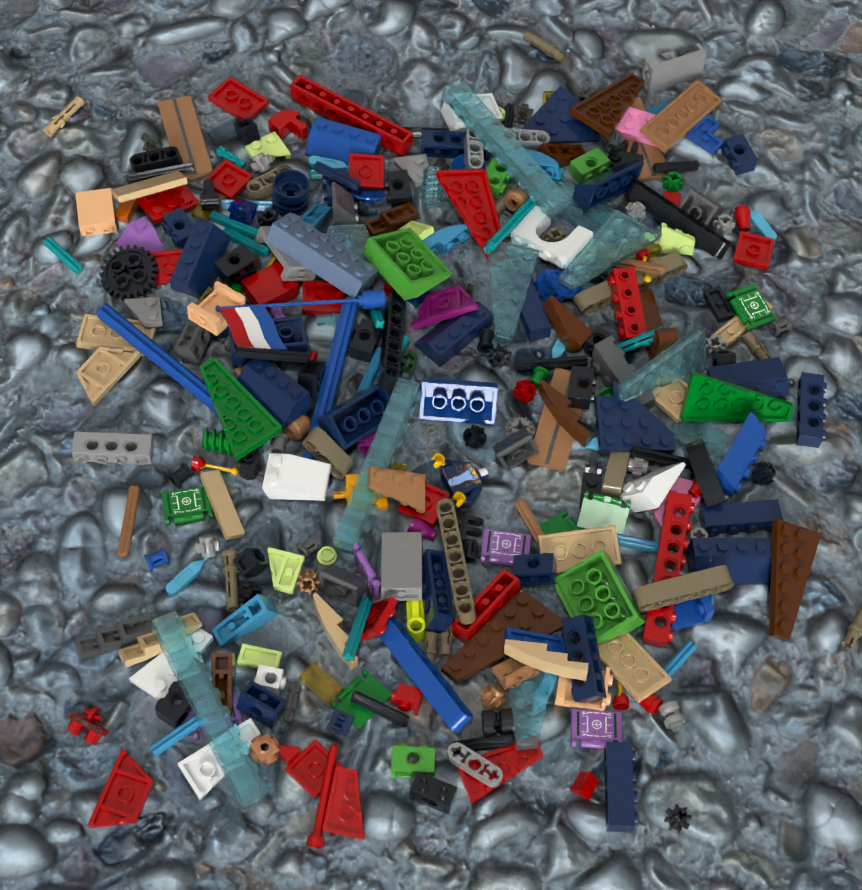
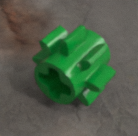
M669 172L668 176H663L662 187L668 192H678V188L683 189L684 177H681L678 172Z

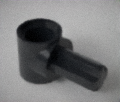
M206 179L203 182L204 192L200 194L201 209H220L218 193L214 191L213 180Z

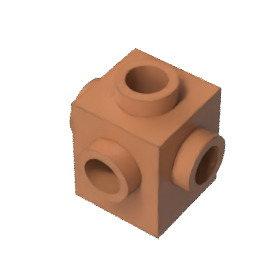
M268 733L264 736L259 734L251 740L252 744H250V752L248 754L255 764L258 763L262 768L265 765L270 766L278 760L280 744L274 736L271 738ZM266 745L268 750L263 751L261 748Z

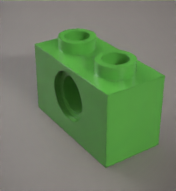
M597 147L570 161L568 173L578 184L583 183L591 177H596L602 172L608 171L610 160Z
M404 743L397 746L393 745L391 777L415 779L418 771L434 777L435 748H431L429 745L412 747ZM414 757L419 761L412 764L408 762V759Z

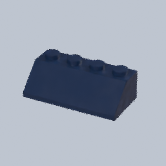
M642 160L625 162L611 170L602 172L596 177H591L583 183L577 184L574 188L572 199L581 208L588 211L625 193L632 180H638L644 162Z
M196 218L170 279L171 289L201 300L207 298L216 276L214 262L223 257V253L226 252L230 243L231 236L215 224Z
M476 302L479 309L441 321L416 341L414 346L441 367L478 337L479 330L488 329L492 326L493 312L481 302Z
M302 316L273 319L278 335L289 351L307 352V340ZM228 326L233 367L244 366L252 359L235 356L237 346L234 343ZM268 360L270 363H271V362H279V361H274V360Z
M780 357L706 367L707 376L773 397L790 395L788 376Z
M252 359L244 365L237 380L278 421L283 429L312 408L310 392L268 360Z
M375 384L316 418L320 428L340 448L345 450L400 415L388 391Z
M769 538L691 539L686 550L690 573L726 565L734 584L770 583L772 550Z

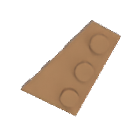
M372 466L368 468V488L388 498L392 497L405 506L409 505L421 514L425 512V474Z

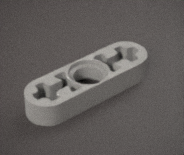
M452 743L448 747L447 758L452 764L488 787H497L501 784L503 773L498 766L461 743ZM453 751H461V756L453 757ZM466 755H469L465 761V764L462 763L463 759L466 758ZM477 760L480 762L481 767L473 770L469 767V762ZM484 766H486V772H484L483 775H481V773L484 770ZM489 774H497V779L489 780Z

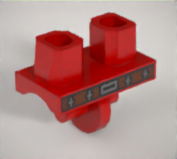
M96 706L91 710L85 708L83 714L87 718L79 713L70 712L68 718L71 721L67 731L79 736L83 727L89 729L84 740L93 745L97 744L101 736H107L109 730L95 723V721L102 723L104 719L99 715L100 708Z

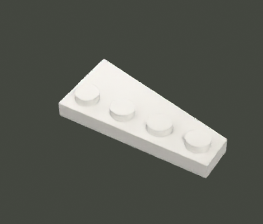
M199 628L186 639L162 652L129 678L130 682L157 700L162 697L164 698L168 693L170 685L187 674L214 640L213 636Z
M251 718L177 763L200 801L249 751L250 744H252L251 740L261 734Z

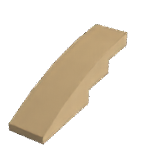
M315 592L313 594V604L319 622L338 655L353 671L359 666L358 657L355 655L354 660L346 661L342 657L349 637L342 630L343 619Z
M193 612L156 624V631L137 637L138 644L119 649V657L126 668L148 660L186 639L202 627V622Z
M505 639L504 654L543 672L586 681L588 663L567 661L568 653L547 651V644Z

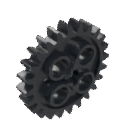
M127 244L126 249L120 246L119 252L113 249V256L107 254L109 260H103L106 266H100L103 272L99 273V275L103 278L100 280L104 285L103 288L108 291L110 296L113 295L116 300L120 297L124 302L126 297L128 299L133 297L139 298L140 294L146 297L145 291L152 292L149 287L156 286L153 280L159 279L156 275L159 273V270L156 268L158 267L156 259L149 250L145 251L143 247L138 249L137 245H134L133 249H131L129 244ZM144 276L141 280H137L138 277Z

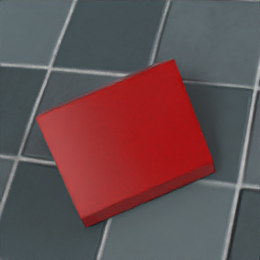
M280 745L278 748L280 750L279 756L286 766L300 754V747Z
M579 772L570 791L590 800L599 781L591 772Z

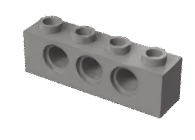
M74 432L71 452L74 461L80 463L97 462L100 464L117 463L121 465L134 463L145 465L152 464L154 441L152 434Z

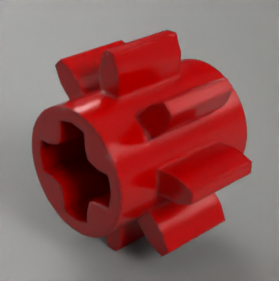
M529 379L516 382V386L513 389L514 397L521 399V403L532 401L536 395V386L534 383H529Z

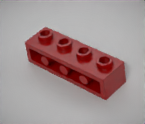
M635 267L614 268L608 275V285L611 286V301L615 306L614 318L618 322L617 334L621 338V342L641 335L643 331L647 332Z

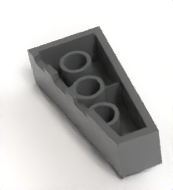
M613 335L595 344L590 366L594 368V373L600 376L603 384L611 387V383L616 381L646 409L650 410L653 408L656 397L642 378L638 379L636 368L632 363H627L624 358L625 352L622 348L618 349L613 343L616 341Z

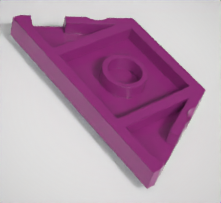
M459 284L426 295L422 306L417 312L419 316L416 321H412L411 327L413 330H417L477 310L479 307Z

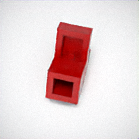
M294 110L280 111L268 120L269 131L271 133L276 132L281 140L290 133H293L302 141L308 138V127L303 121H300V113Z

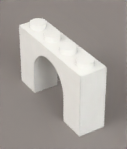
M535 206L511 231L512 244L560 268L570 271L594 245L593 232L578 225L564 240L559 242L543 241L539 236L551 225L550 212Z

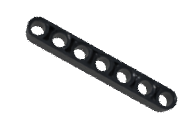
M636 179L632 180L625 193L626 198L632 202L638 201L642 203L648 213L666 223L673 230L679 229L684 234L695 237V245L717 259L724 257L731 245L729 240L643 182Z
M394 289L388 297L384 312L385 323L383 324L378 385L384 390H392L394 388L401 368L406 300L404 301Z

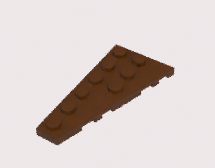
M630 73L571 107L569 114L609 139L642 89L645 80L634 73Z
M780 519L772 521L769 636L780 640H789L822 533Z
M520 589L441 667V672L457 684L477 674L479 670L487 666L491 667L505 657H510L504 654V631L507 627L552 635L559 630L562 631L563 619L523 589Z

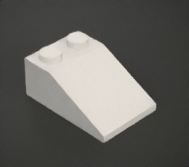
M492 93L445 97L441 109L449 131L467 132L470 126L488 127L503 120V116Z
M269 453L262 489L269 499L325 501L331 464L291 454Z
M681 462L660 467L632 482H628L623 487L620 498L625 503H627V500L631 501L630 509L634 513L659 508L686 464Z

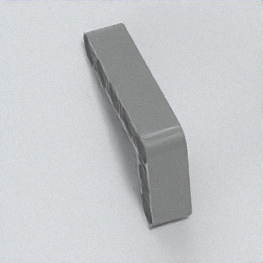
M470 126L464 138L465 170L482 169L484 163L483 149L516 152L518 148H525L537 151L542 143H549L550 136L547 132L541 130Z

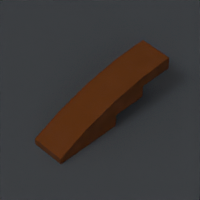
M411 202L380 212L379 217L364 222V227L356 229L355 232H348V238L356 249L366 246L368 237L394 232L417 218L419 213Z
M541 380L538 392L548 410L570 436L586 447L590 443L592 433L580 425L582 417L570 409L572 401L544 380Z

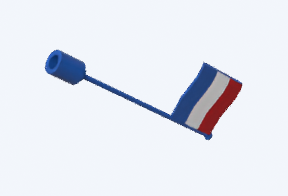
M384 289L361 291V294L355 299L222 307L217 305L215 310L217 312L220 311L227 322L236 346L288 350L281 341L274 321L266 308L358 302L362 309L385 308Z

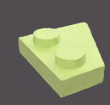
M276 132L263 136L261 140L253 141L245 146L251 158L261 152L264 155L269 154L272 160H275V157L286 156V159L291 158V153Z
M661 223L657 254H669L678 251L680 255H693L695 237L684 234L679 229L673 230L668 228L666 223Z
M268 547L274 590L293 594L297 585L296 582L299 579L298 575L302 571L305 562V556Z

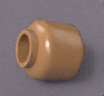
M516 187L507 193L505 204L510 211L516 212L530 198V194L525 188Z
M303 414L285 427L283 433L288 436V439L295 441L302 439L310 431L311 422L309 417Z

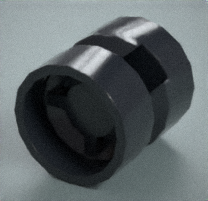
M258 448L236 461L238 473L245 480L257 479L259 471H263L261 452Z
M512 708L499 709L498 712H495L494 709L482 710L481 719L484 737L496 736L498 733L500 735H514ZM498 720V725H494V721Z

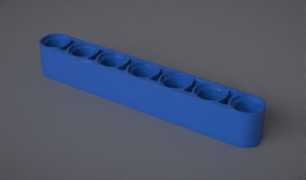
M394 617L389 618L386 623L387 628L385 632L378 636L447 726L454 732L459 733L473 718V714L401 622Z

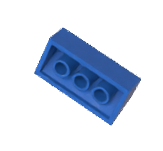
M316 117L310 130L305 155L343 161L348 166L349 153L379 155L382 149V135Z
M423 377L419 419L495 425L498 383Z
M752 412L749 413L716 471L723 493L729 496V498H732L735 492H740L743 486L742 479H747L751 472V468H749L751 463L755 464L757 462L759 449L763 451L768 441L765 439L767 435L766 429Z

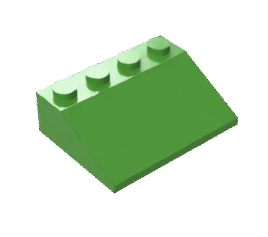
M411 228L368 237L363 255L379 270L378 272L404 301L419 297L452 275V272Z
M599 550L556 577L554 587L570 618L582 614L593 617L598 645L629 633L646 622L610 555L604 550Z

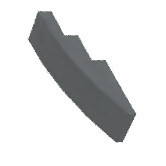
M157 614L119 621L114 627L96 630L94 635L75 638L74 645L79 659L83 660L103 655L138 643L137 637L156 631V624L160 623Z

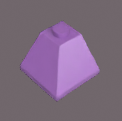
M145 216L128 224L116 242L119 250L120 246L126 249L127 244H129L131 249H133L134 245H137L138 249L143 247L145 251H165L154 227Z

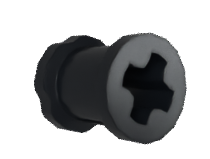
M485 328L478 332L480 339L477 344V350L482 353H489L490 348H494L492 339L495 333L493 330Z
M181 463L180 468L174 473L168 474L169 480L177 488H180L182 486L181 483L187 478L194 476L190 467L185 463Z

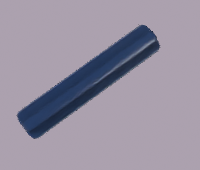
M319 161L313 166L314 171L355 191L361 186L360 181Z

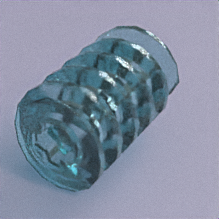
M429 166L423 170L421 201L427 205H442L440 199L443 198V194H441L443 188L435 175L437 171L444 170L441 167Z

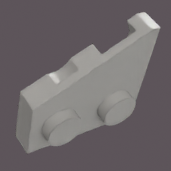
M426 154L393 158L395 166L398 165L401 170H407L410 182L415 187L432 185L433 180Z
M160 297L124 299L125 307L132 311V315L135 319L139 320V323L144 328L162 326Z

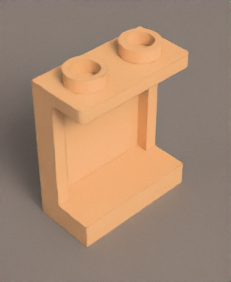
M111 188L75 192L78 222L82 237L117 232Z
M216 281L214 283L215 290L199 305L191 302L187 306L189 320L218 336L228 327V324L220 311L217 312L215 310V307L217 305L219 307L246 305L245 297L241 293L232 290L226 284Z
M610 667L602 670L607 698L586 704L575 702L571 692V678L559 676L554 705L583 710L604 711L606 706H610L611 701L608 686L612 687L613 674H610Z

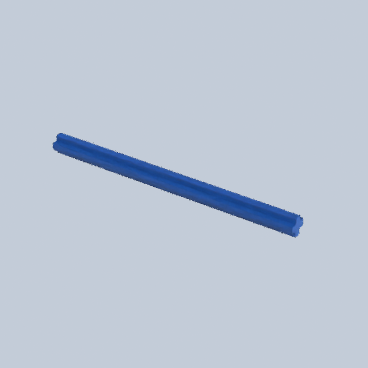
M358 302L342 303L309 433L314 427L320 428L316 418L333 409L359 307ZM306 449L304 450L303 458L316 460Z
M107 303L97 310L96 313L99 319L217 414L203 380Z

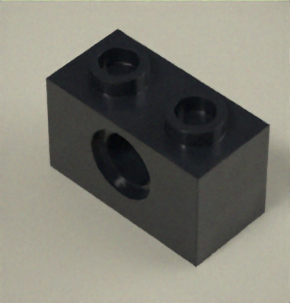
M407 170L386 172L384 189L388 190V193H386L387 204L390 203L391 208L408 202L412 204L413 197Z
M244 244L234 248L229 254L220 257L214 262L215 274L228 287L258 269L257 258Z
M362 318L360 324H357L355 327L354 338L350 339L349 342L350 358L370 363L381 341L383 328H375L373 321Z
M572 365L567 397L572 401L571 408L589 410L590 403H594L595 392H592V387H596L597 376H594V368Z
M180 677L177 682L174 681L170 685L167 695L158 700L155 706L157 717L174 729L187 719L188 714L198 701L203 698L201 689ZM175 700H182V703L179 705L172 704Z
M418 771L409 790V799L449 815L457 796L458 787Z

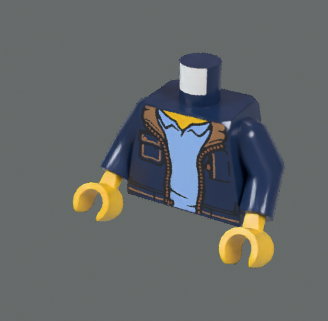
M436 453L431 458V460L436 461L433 466L434 468L441 467L440 479L446 491L451 493L450 498L457 507L474 504L481 494L482 480L489 478L487 469L484 467L475 470L471 462L464 463L448 460L442 454Z

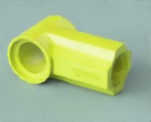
M423 600L406 601L407 631L416 642H420L425 637ZM413 628H419L420 630H419V631H414V630H412V629H413Z

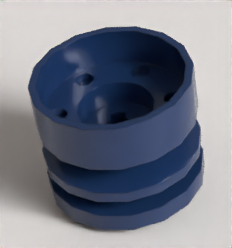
M293 169L279 172L274 177L272 184L274 210L282 216L290 212L298 216L303 214L309 204V179L302 172Z

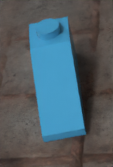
M316 202L300 219L312 224L315 229L321 232L332 211V207Z
M257 594L214 627L212 631L220 646L223 647L264 626L279 613L269 597Z

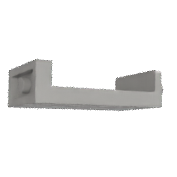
M696 43L694 52L655 64L651 57L645 59L642 79L645 80L643 87L649 94L701 77L707 56L706 50L699 43Z
M260 226L255 241L257 243H266L284 268L280 276L283 281H314L315 273L265 241L271 226Z
M382 532L381 600L392 596L398 601H422V532Z

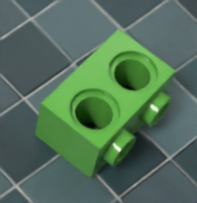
M493 157L486 172L493 198L498 199L501 193L503 194L506 191L507 182L512 180L514 172L512 171V163Z

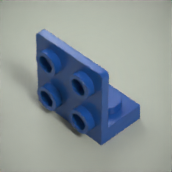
M544 269L534 282V286L539 291L544 302L552 295L561 303L565 298L573 299L576 294L583 291V288L574 278V274L568 270Z
M704 596L678 603V605L674 604L673 611H677L675 623H671L672 630L676 632L711 621L715 610L709 597Z

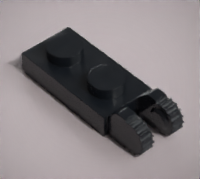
M586 459L585 470L582 475L579 509L582 506L585 490L589 491V500H592L594 493H601L602 461H598L596 464L597 471L594 474L589 473L591 462Z

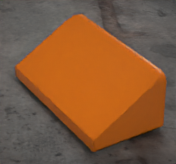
M132 199L120 203L114 213L115 220L129 224L139 205L137 201Z

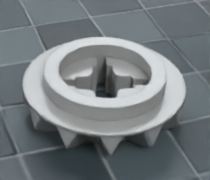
M519 415L516 418L511 417L510 421L506 423L505 433L507 437L518 430L519 425L522 428L525 427L532 438L535 435L536 427L533 421L528 420L527 416L525 418Z

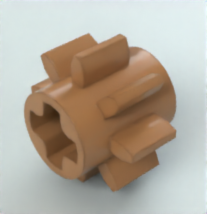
M308 568L306 573L302 571L299 573L300 579L297 580L296 584L300 585V592L305 591L311 595L313 589L315 591L319 590L320 578L317 575L318 571H310V568Z
M497 684L485 686L480 692L483 696L481 699L482 704L490 710L502 708L507 701L503 698L506 692Z

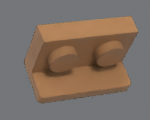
M512 657L492 667V673L504 690L516 688L522 681L528 678L532 679L540 672V670L525 665Z

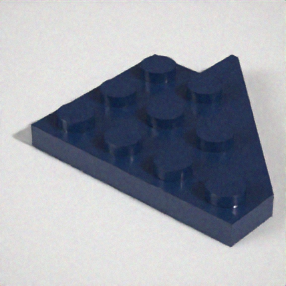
M562 86L550 96L521 128L547 132L550 136L549 143L552 144L598 142L600 140V137L588 125L569 114L570 108L581 101Z
M616 381L611 383L612 396H595L594 404L599 452H631L633 446L663 453H673L675 451L674 433Z

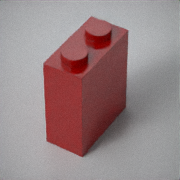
M279 261L241 280L243 293L253 305L287 303L298 297V282L283 281L280 276L284 268ZM271 307L266 308V310L270 312Z

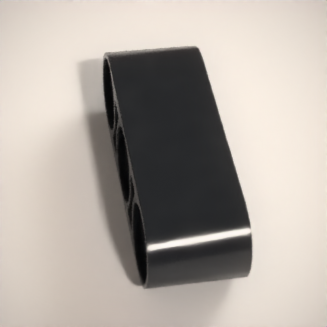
M169 146L134 154L129 162L136 173L182 164L183 159L177 147Z

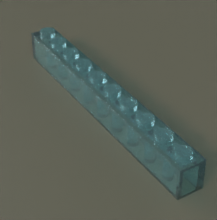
M461 78L446 85L442 95L444 102L452 108L466 127L475 134L476 138L492 153L498 163L516 180L520 188L524 189L530 196V199L540 207L541 211L549 219L564 212L570 199Z
M398 377L333 538V549L354 555L352 547L355 544H359L362 549L365 540L363 535L365 532H369L371 521L369 520L371 515L375 516L378 508L376 502L383 496L367 487L368 468L372 466L390 469L391 466L395 465L397 455L395 454L397 449L401 450L404 441L402 436L407 434L410 426L408 421L415 415V403H419L422 396L420 383Z
M176 611L153 619L151 629L241 810L243 811L265 801L269 791L268 786L264 780L260 779L256 762H251L248 756V746L245 742H241L239 738L240 731L236 724H232L229 718L231 717L230 711L226 705L223 706L220 700L222 698L221 693L217 687L214 688L211 682L212 676L208 669L205 670L203 667V658L199 651H195L193 647L194 640L191 634L186 633L183 618L181 616L178 617Z

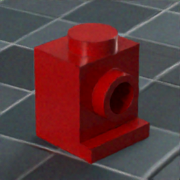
M399 683L397 690L392 692L390 702H393L394 706L398 707L399 710L406 712L411 710L414 711L415 716H418L423 693L419 688Z

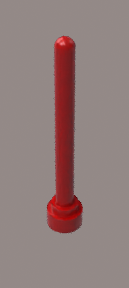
M331 744L329 747L313 832H310V836H307L306 846L322 849L325 839H323V834L321 833L338 751L336 744Z

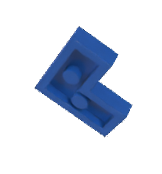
M706 115L686 136L688 140L713 156L724 144L723 140L714 135L720 128L721 123L709 115Z

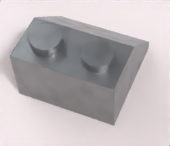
M331 182L334 232H355V224H359L357 203H354L352 194L336 182Z
M689 189L679 205L681 209L708 227L713 225L716 216L720 215L724 209L723 206L696 189Z
M525 427L514 431L506 439H500L492 446L506 472L539 453L534 440Z
M333 564L328 565L319 574L321 593L357 608L367 589V579L359 573L353 574L344 567Z

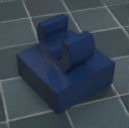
M334 709L326 728L347 737L355 717Z

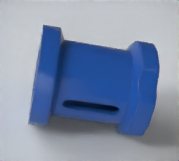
M163 547L153 554L144 555L150 571H153L155 567L162 564H169Z

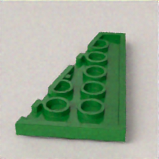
M215 357L199 366L236 461L283 432V427Z
M691 371L679 417L681 421L745 422L749 413L752 412L760 422H789L794 406L792 402Z

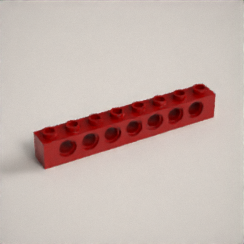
M299 75L290 84L292 100L334 122L382 135V147L402 157L413 147V132L318 83Z
M672 491L668 493L653 583L683 575L679 574L680 568L685 566L686 556H682L683 549L687 550L689 538H685L686 532L691 530L692 520H688L689 514L694 512L695 503L691 502L692 495ZM681 513L683 517H677L674 514ZM678 531L680 532V534L674 535L671 532ZM673 548L676 549L677 552L671 553L668 551V549ZM670 566L673 567L674 570L667 571L665 567ZM674 604L669 605L667 608H658L647 612L642 644L666 648L667 643L672 642L674 630H670V625L675 623L677 611H673ZM661 621L665 626L658 627L655 623Z

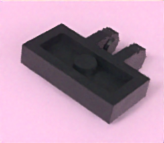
M623 140L620 151L611 149L607 157L610 160L609 167L614 168L625 162L644 161L642 154H636L639 143L634 141L630 152H626L629 146L628 140Z
M720 286L703 291V297L718 323L732 319L736 314L729 302L734 297L727 299V293L724 294Z
M454 503L462 543L466 539V534L472 537H480L483 531L479 528L469 527L468 523L472 526H482L484 524L483 518L469 516V505L457 507Z

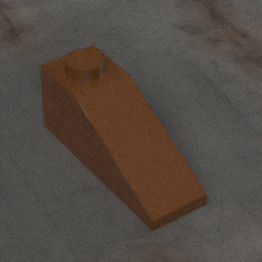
M542 143L537 150L553 158L558 163L559 168L569 166L570 161L585 154L581 145Z
M552 295L542 304L559 340L567 349L574 353L593 331Z
M211 653L210 716H232L236 678V653Z

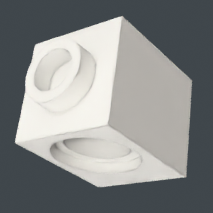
M259 665L254 682L280 696L281 689L285 690L287 678L284 677L283 669ZM271 678L276 679L272 684L266 682Z

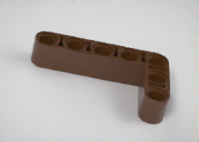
M652 289L639 290L647 332L660 326L663 327ZM675 327L657 329L654 332V336L647 337H653L651 345H645L652 367L661 366L663 363L671 365L678 340Z

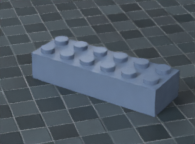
M291 212L272 223L265 240L348 296L353 297V299L357 298L361 291L371 288L379 271L371 263L364 261L356 253L350 252L342 244L335 242L327 234L318 231L312 224L306 223L298 215Z

